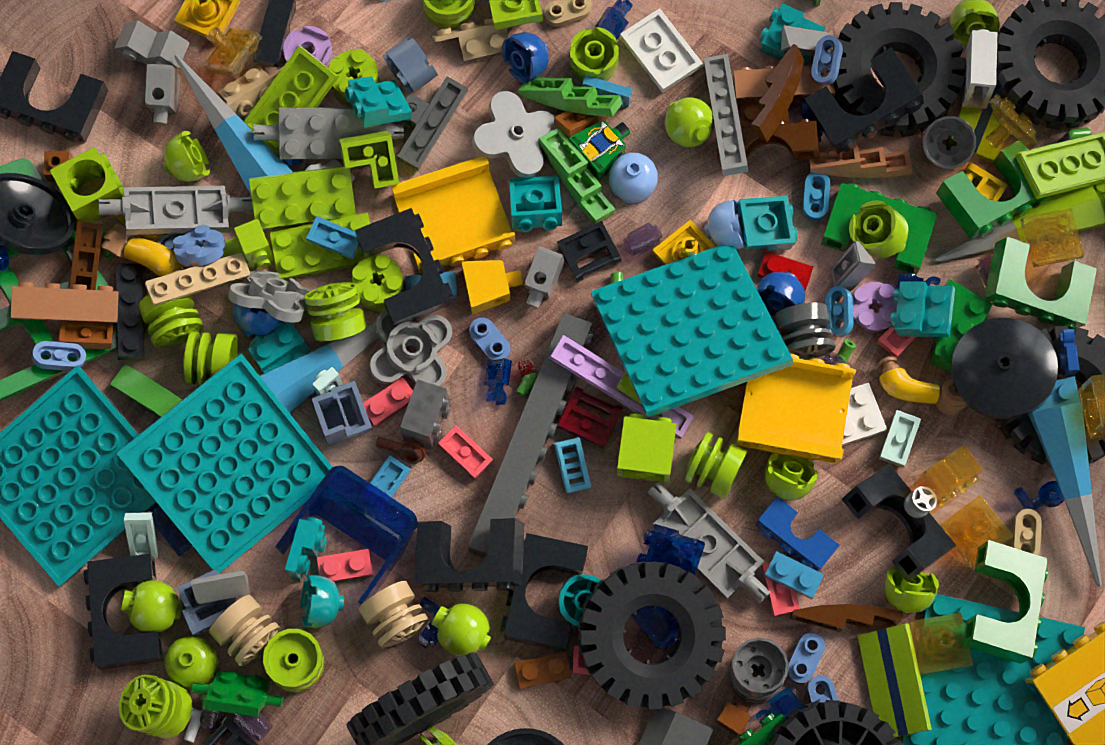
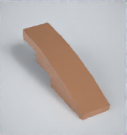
M856 144L850 151L841 152L838 155L833 148L819 149L820 158L809 159L812 173L830 176L887 178L912 175L909 150L884 154L883 147L859 151L858 144Z

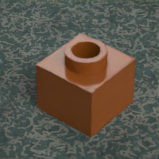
M44 151L43 175L48 182H56L50 170L72 159L73 156L70 151Z
M728 701L715 723L738 737L751 716L747 714L748 709L736 701L732 704Z

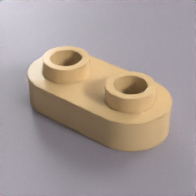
M591 0L552 1L545 7V21L552 27H561L583 20L591 13ZM578 2H581V3H583L584 5L581 6V7H578V6H576L575 4L578 3ZM554 10L561 11L559 14L553 13Z
M1024 509L1015 516L1012 547L1021 550V545H1026L1029 548L1028 553L1038 555L1041 545L1042 520L1036 511ZM1028 520L1030 528L1024 527L1022 521Z

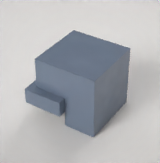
M355 381L330 389L331 392L311 398L329 446L372 431Z
M215 569L198 578L219 575V572ZM191 581L177 587L186 607L182 612L193 636L210 629L217 618L237 601L236 597L199 604L195 599Z

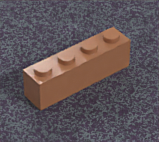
M812 65L803 67L800 82L791 104H806L805 98L825 87L818 84L812 77ZM774 66L753 70L744 67L733 72L732 80L737 107L738 104L759 103L760 99L769 89L765 80L774 70ZM830 71L824 72L823 77L828 76ZM833 82L832 84L827 85V87L831 94L834 96L835 90Z
M18 282V287L12 286L11 319L117 323L118 291H113L112 286H97V290H87V285H71V289H60V284L45 283L44 288L34 287V283Z

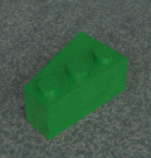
M948 279L944 286H953L955 288L950 337H934L929 362L951 374L952 357L958 342L967 331L984 321L993 304Z

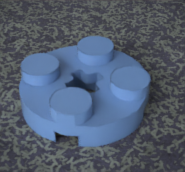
M200 225L194 231L178 236L173 240L176 259L185 266H191L190 262H198L199 266L210 264L222 257L224 254L223 248H226L223 235L216 230H210L208 225Z

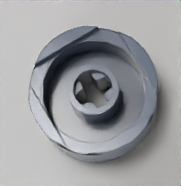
M410 35L382 55L395 77H398L401 85L409 95L413 92L415 93L438 76L433 65L429 66L426 55Z

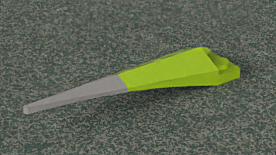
M1105 182L1059 193L1051 197L1044 204L1032 207L1025 215L1013 217L1005 226L1000 227L998 225L994 227L993 231L985 237L979 235L937 257L934 262L940 263L994 250L995 243L1006 237L1026 243L1105 227Z

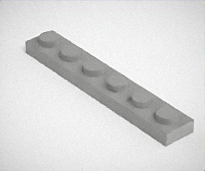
M728 54L704 58L723 176L748 172Z

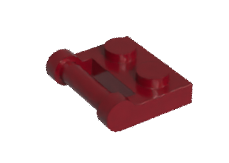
M576 387L558 423V428L604 449L623 411V407L617 404L616 406L608 404L584 393V389ZM580 401L610 415L609 420L601 418L577 407V404Z

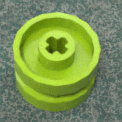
M422 0L425 16L430 23L438 28H460L461 24L468 23L473 17L476 7L475 0Z
M286 629L278 632L268 641L264 649L263 664L267 675L278 688L287 692H302L310 689L319 681L324 671V656L318 641L310 633L301 629ZM291 658H298V661L294 664L289 662Z

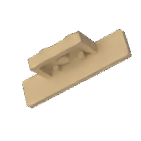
M492 17L485 18L484 23L475 25L474 22L461 24V29L451 31L450 27L436 30L437 34L432 35L434 42L458 37L464 61L502 52L503 42L509 38L507 28L495 30Z
M257 66L254 69L248 70L245 75L234 82L228 83L218 93L224 102L243 121L282 68L269 76L260 66Z
M238 253L218 259L207 265H197L185 270L181 269L174 273L148 280L145 286L152 304L156 306L250 276V271L243 254Z

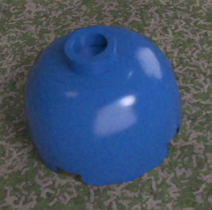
M521 32L504 40L502 46L504 62L509 61L513 69L510 68L508 70L516 80L522 83L533 81L541 76L548 67V46L537 35L531 32Z
M790 272L769 273L762 278L756 287L769 314L774 317L782 309L804 304L805 302L804 288L797 277Z
M235 303L233 305V319L241 328V332L249 337L270 334L281 323V320L272 317L263 308H248Z

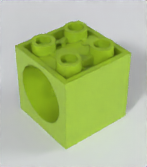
M96 147L50 170L78 221L95 223L108 215H99L98 199H122L123 197L122 183L105 153L99 154ZM92 178L105 179L104 185L95 194L89 196L78 195L80 187L87 180Z
M630 414V417L624 416L617 467L618 477L669 483L677 423H672V419L665 417L648 420L645 415Z

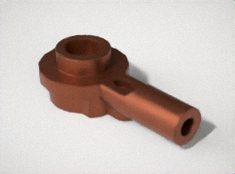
M382 437L377 438L376 447L393 451V453L399 455L400 459L409 464H417L426 456L425 448L418 441L407 440L404 443H399Z

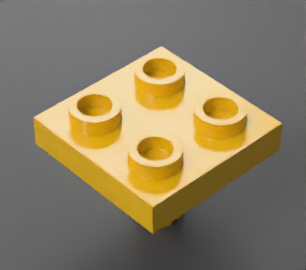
M185 0L174 19V23L179 27L219 43L240 5V0Z
M690 219L656 246L652 253L663 265L709 250L715 246Z

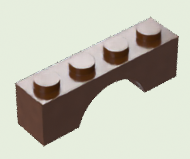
M802 119L797 121V123L787 124L786 122H781L768 142L759 139L752 124L746 128H741L746 160L756 148L766 144L783 146L792 154L794 160L820 158L816 121ZM717 142L718 161H719L720 167H722V166H721V160H720V154H719V148H718V142Z

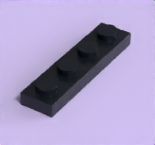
M116 263L118 360H144L143 317L138 307L139 302L143 299L142 265Z

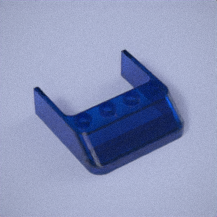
M335 466L328 471L275 547L280 554L284 555L293 542L299 519L307 520V517L319 516L384 559L385 563L358 600V604L361 606L367 599L377 593L409 544L417 528L418 521L415 513L348 468Z

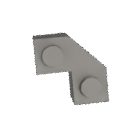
M136 20L124 24L115 49L121 52L125 59L144 64L172 65L174 69L180 67L174 56L177 54L183 60L190 42L171 30L156 32Z

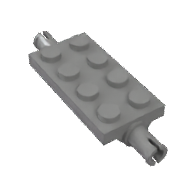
M279 108V121L276 122V125L253 124L254 140H276V142H279L280 159H342L339 139L388 130L392 139L403 140L404 134H402L404 132L403 124H380L364 127L360 119L355 117L353 108Z
M225 186L123 187L122 199H98L99 215L122 214V217H125L126 235L187 234L194 231L200 225H208L210 230L228 233V215H230V212H253L251 196L230 197V195H226Z
M659 481L655 484V487H651L647 493L664 508V513L653 523V527L726 599L739 587H744L759 604L771 593L754 577V572L764 561L690 488L678 498L670 494Z

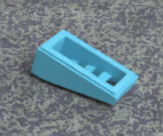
M580 437L553 443L566 494L591 488ZM575 447L576 451L562 453V449ZM572 457L578 458L577 462L565 464L564 459ZM580 467L581 469L580 472L567 474V469ZM583 477L584 480L575 484L569 483L570 479Z

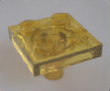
M213 28L208 33L207 39L216 48L203 67L209 73L236 76L243 70L244 63L249 56L257 50L258 43L262 37L256 31L229 28L226 34H224L219 28Z
M996 94L990 100L995 119L1000 125L987 135L986 139L993 147L998 148L1002 142L1013 134L1031 150L1038 144L1035 137L1036 131L1031 126L1033 122L1024 113L1019 115L1014 110L1016 108L1015 105L1008 98L1002 99Z
M1072 208L1022 217L1020 220L1026 243L1030 244L1029 254L1033 267L1083 258L1084 251Z
M981 495L940 525L956 544V550L971 568L975 566L979 546L988 540L1004 544L1014 536Z
M962 613L908 622L920 675L971 667L973 665L970 648L962 646L965 631Z

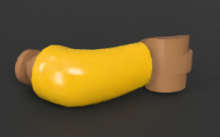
M115 223L113 228L108 230L103 237L104 242L101 248L118 257H124L137 262L156 273L159 277L181 269L185 270L182 264L177 261L173 250L154 241L136 237V235H126V228L121 224Z
M891 356L880 360L879 367L882 369V375L879 377V382L888 395L904 401L936 404L938 410L946 415L958 414L959 411H962L967 406L960 396L951 394L956 391L952 379L946 381L940 388L937 384L912 379L905 369L899 367L896 357Z

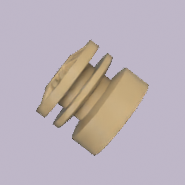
M400 581L386 587L367 599L358 608L367 625L380 622L372 633L374 637L382 636L377 641L381 649L406 641L429 621L426 614L418 615L422 610L420 604L407 607L415 596L406 581Z
M250 594L240 598L227 608L209 630V633L221 646L234 641L227 653L231 657L236 656L235 661L239 666L246 665L264 652L268 641L281 630V627L276 622L271 623L272 618L269 614L257 619L263 608Z

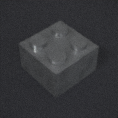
M417 379L400 426L403 440H415L430 449H433L435 442L438 443L443 434V428H441L443 418L448 419L452 407L450 404L451 398H448L446 388Z

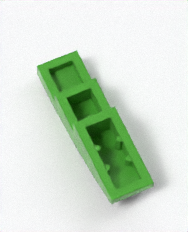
M536 78L533 81L523 83L518 90L519 95L538 103L585 115L613 117L622 105L620 95H598L596 87L573 86L572 78Z
M558 127L540 137L538 141L551 165L593 225L614 215L615 208L601 193L602 185L587 169L588 161Z
M124 364L110 383L113 388L130 397L137 404L154 413L158 418L162 417L183 400L127 364Z

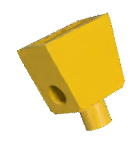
M501 260L462 262L472 315L510 301L509 288L523 285L520 270L505 273L504 263Z

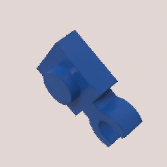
M1063 329V333L1059 334L1062 351L1057 357L1058 368L1062 369L1063 377H1073L1079 371L1077 345L1074 344L1075 333L1074 329Z

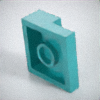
M782 3L780 9L774 8L769 21L772 22L770 28H764L759 38V41L762 42L760 52L781 61L787 51L781 50L782 26L784 25L824 32L825 27L804 18L803 12ZM802 54L804 59L803 67H806L812 55Z
M372 76L348 80V87L345 88L346 99L353 105L355 117L360 119L364 127L411 119L412 110L395 80L375 83Z
M559 175L509 179L512 229L528 232L532 228L543 227L545 230H554L557 226H562Z
M788 196L739 199L737 205L745 250L766 248V251L791 250L797 242L798 233L797 229L793 227V206L789 204Z
M900 282V288L894 290V303L897 304V312H892L891 326L899 336L950 337L955 288L953 286H928L926 282Z
M281 321L276 329L266 337L257 336L250 342L251 347L248 348L251 357L263 374L311 352L291 322L284 323V321Z
M307 517V520L299 519L285 571L291 579L301 581L302 576L307 575L311 561L308 560V557L317 558L320 552H325L328 538L325 537V526L322 525V520L313 517Z

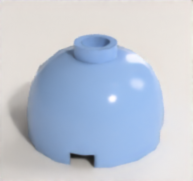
M629 152L621 155L613 162L609 171L608 185L615 197L623 199L622 201L625 203L638 204L646 201L656 189L658 173L654 163L647 156Z
M729 200L716 205L708 216V224L704 226L707 238H712L716 246H734L736 250L745 248L737 200Z

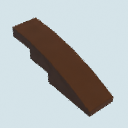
M795 44L790 47L765 80L769 89L760 99L759 104L762 111L752 123L759 139L768 142L781 123L800 82L804 59L798 46Z
M77 221L69 289H71V285H87V290H96L103 224Z
M855 604L819 605L793 610L790 619L842 632L845 628V623L869 629L873 625V621L877 620L897 626L901 622L903 611Z

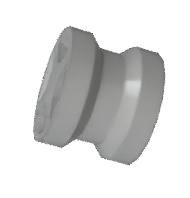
M918 487L906 497L904 507L910 516L922 518L935 508L937 498L928 487Z

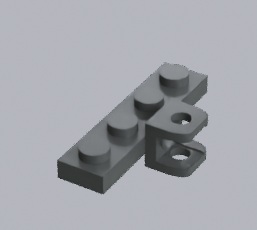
M447 76L430 104L414 95L406 97V101L413 112L411 119L400 122L412 129L413 132L398 154L397 160L416 171L420 170L468 92L467 87Z

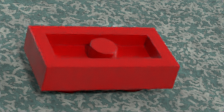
M766 251L757 277L763 278L773 272H790L797 277L804 291H806L814 266Z

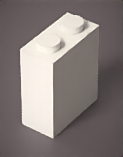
M984 29L972 30L963 54V58H966V70L963 74L965 79L962 86V107L986 109L996 86L997 32H989Z

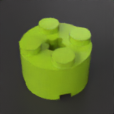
M600 27L589 30L584 29L578 32L570 44L569 63L575 77L582 82L585 75L608 81L615 74L619 59V47L615 36L608 30Z
M362 49L342 52L329 63V69L339 76L332 86L333 95L339 102L351 105V107L353 105L347 101L345 96L348 80L372 76L375 83L380 82L376 62Z
M870 201L860 207L861 210L856 216H852L849 224L850 237L854 242L859 241L870 256L888 258L904 250L908 237V224L905 218L890 205L883 201Z
M385 254L373 255L361 260L352 271V283H355L358 289L356 295L360 297V305L366 309L382 312L386 310L384 299L404 292L405 286L401 269L394 260ZM379 281L382 285L378 286L376 282Z

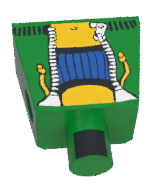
M601 120L571 136L569 140L588 161L587 169L600 181L610 171L613 162L625 154L626 144L623 139L631 134L624 122L619 123L612 129L606 121Z

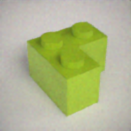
M388 130L339 139L345 168L369 164L371 181L374 188L399 184L392 137Z
M258 219L235 227L237 237L225 241L226 248H223L224 254L219 258L242 253L249 271L266 269L271 263L275 262Z

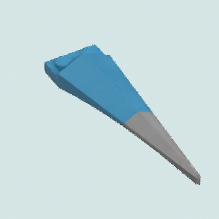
M175 54V60L216 131L249 194L251 195L249 178L292 173L293 171L262 140L253 139V131Z
M376 322L367 326L360 333L336 340L264 373L260 377L290 413L315 392L313 386L314 379L321 371H328L333 367L338 372L379 337L375 329Z
M1075 377L1056 380L1054 389L1046 402L1028 415L1066 503L1095 584L1101 587L1082 402H1080Z

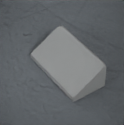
M784 25L782 26L781 50L788 51L795 44L802 54L815 55L818 41L822 37L827 36L828 32ZM832 48L827 53H832Z
M855 241L830 268L834 286H841L852 291L876 265L873 258L859 241Z
M243 570L192 579L191 581L195 599L199 604L250 594L248 575Z

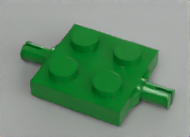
M218 670L214 681L210 684L194 682L192 685V693L207 695L204 709L258 717L260 710L266 705L282 708L284 696L268 694L270 679L262 678L258 675L249 676L237 674L233 671Z

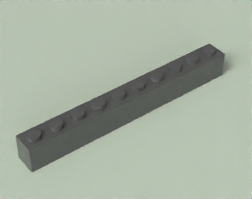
M563 312L468 544V551L486 558L489 550L490 519L516 518L519 508H525L529 495L525 494L529 484L534 485L539 471L535 470L538 461L543 462L548 448L544 447L548 438H553L557 429V424L554 423L557 414L562 416L567 401H564L566 392L571 393L576 382L572 372L555 363L549 357L563 335L584 348L585 346L590 347L595 334L591 332L592 323Z

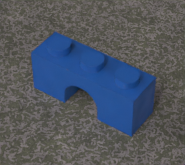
M777 496L757 521L758 532L769 540L773 538L780 544L778 547L789 556L793 554L801 560L799 563L819 572L837 550L839 544L820 529L809 539L797 538L791 531V522L798 512Z

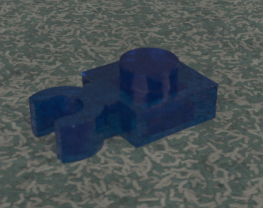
M788 686L767 701L771 709L759 711L755 718L758 719L762 715L766 716L772 712L773 715L782 713L786 719L785 715L794 709L802 710L805 707Z

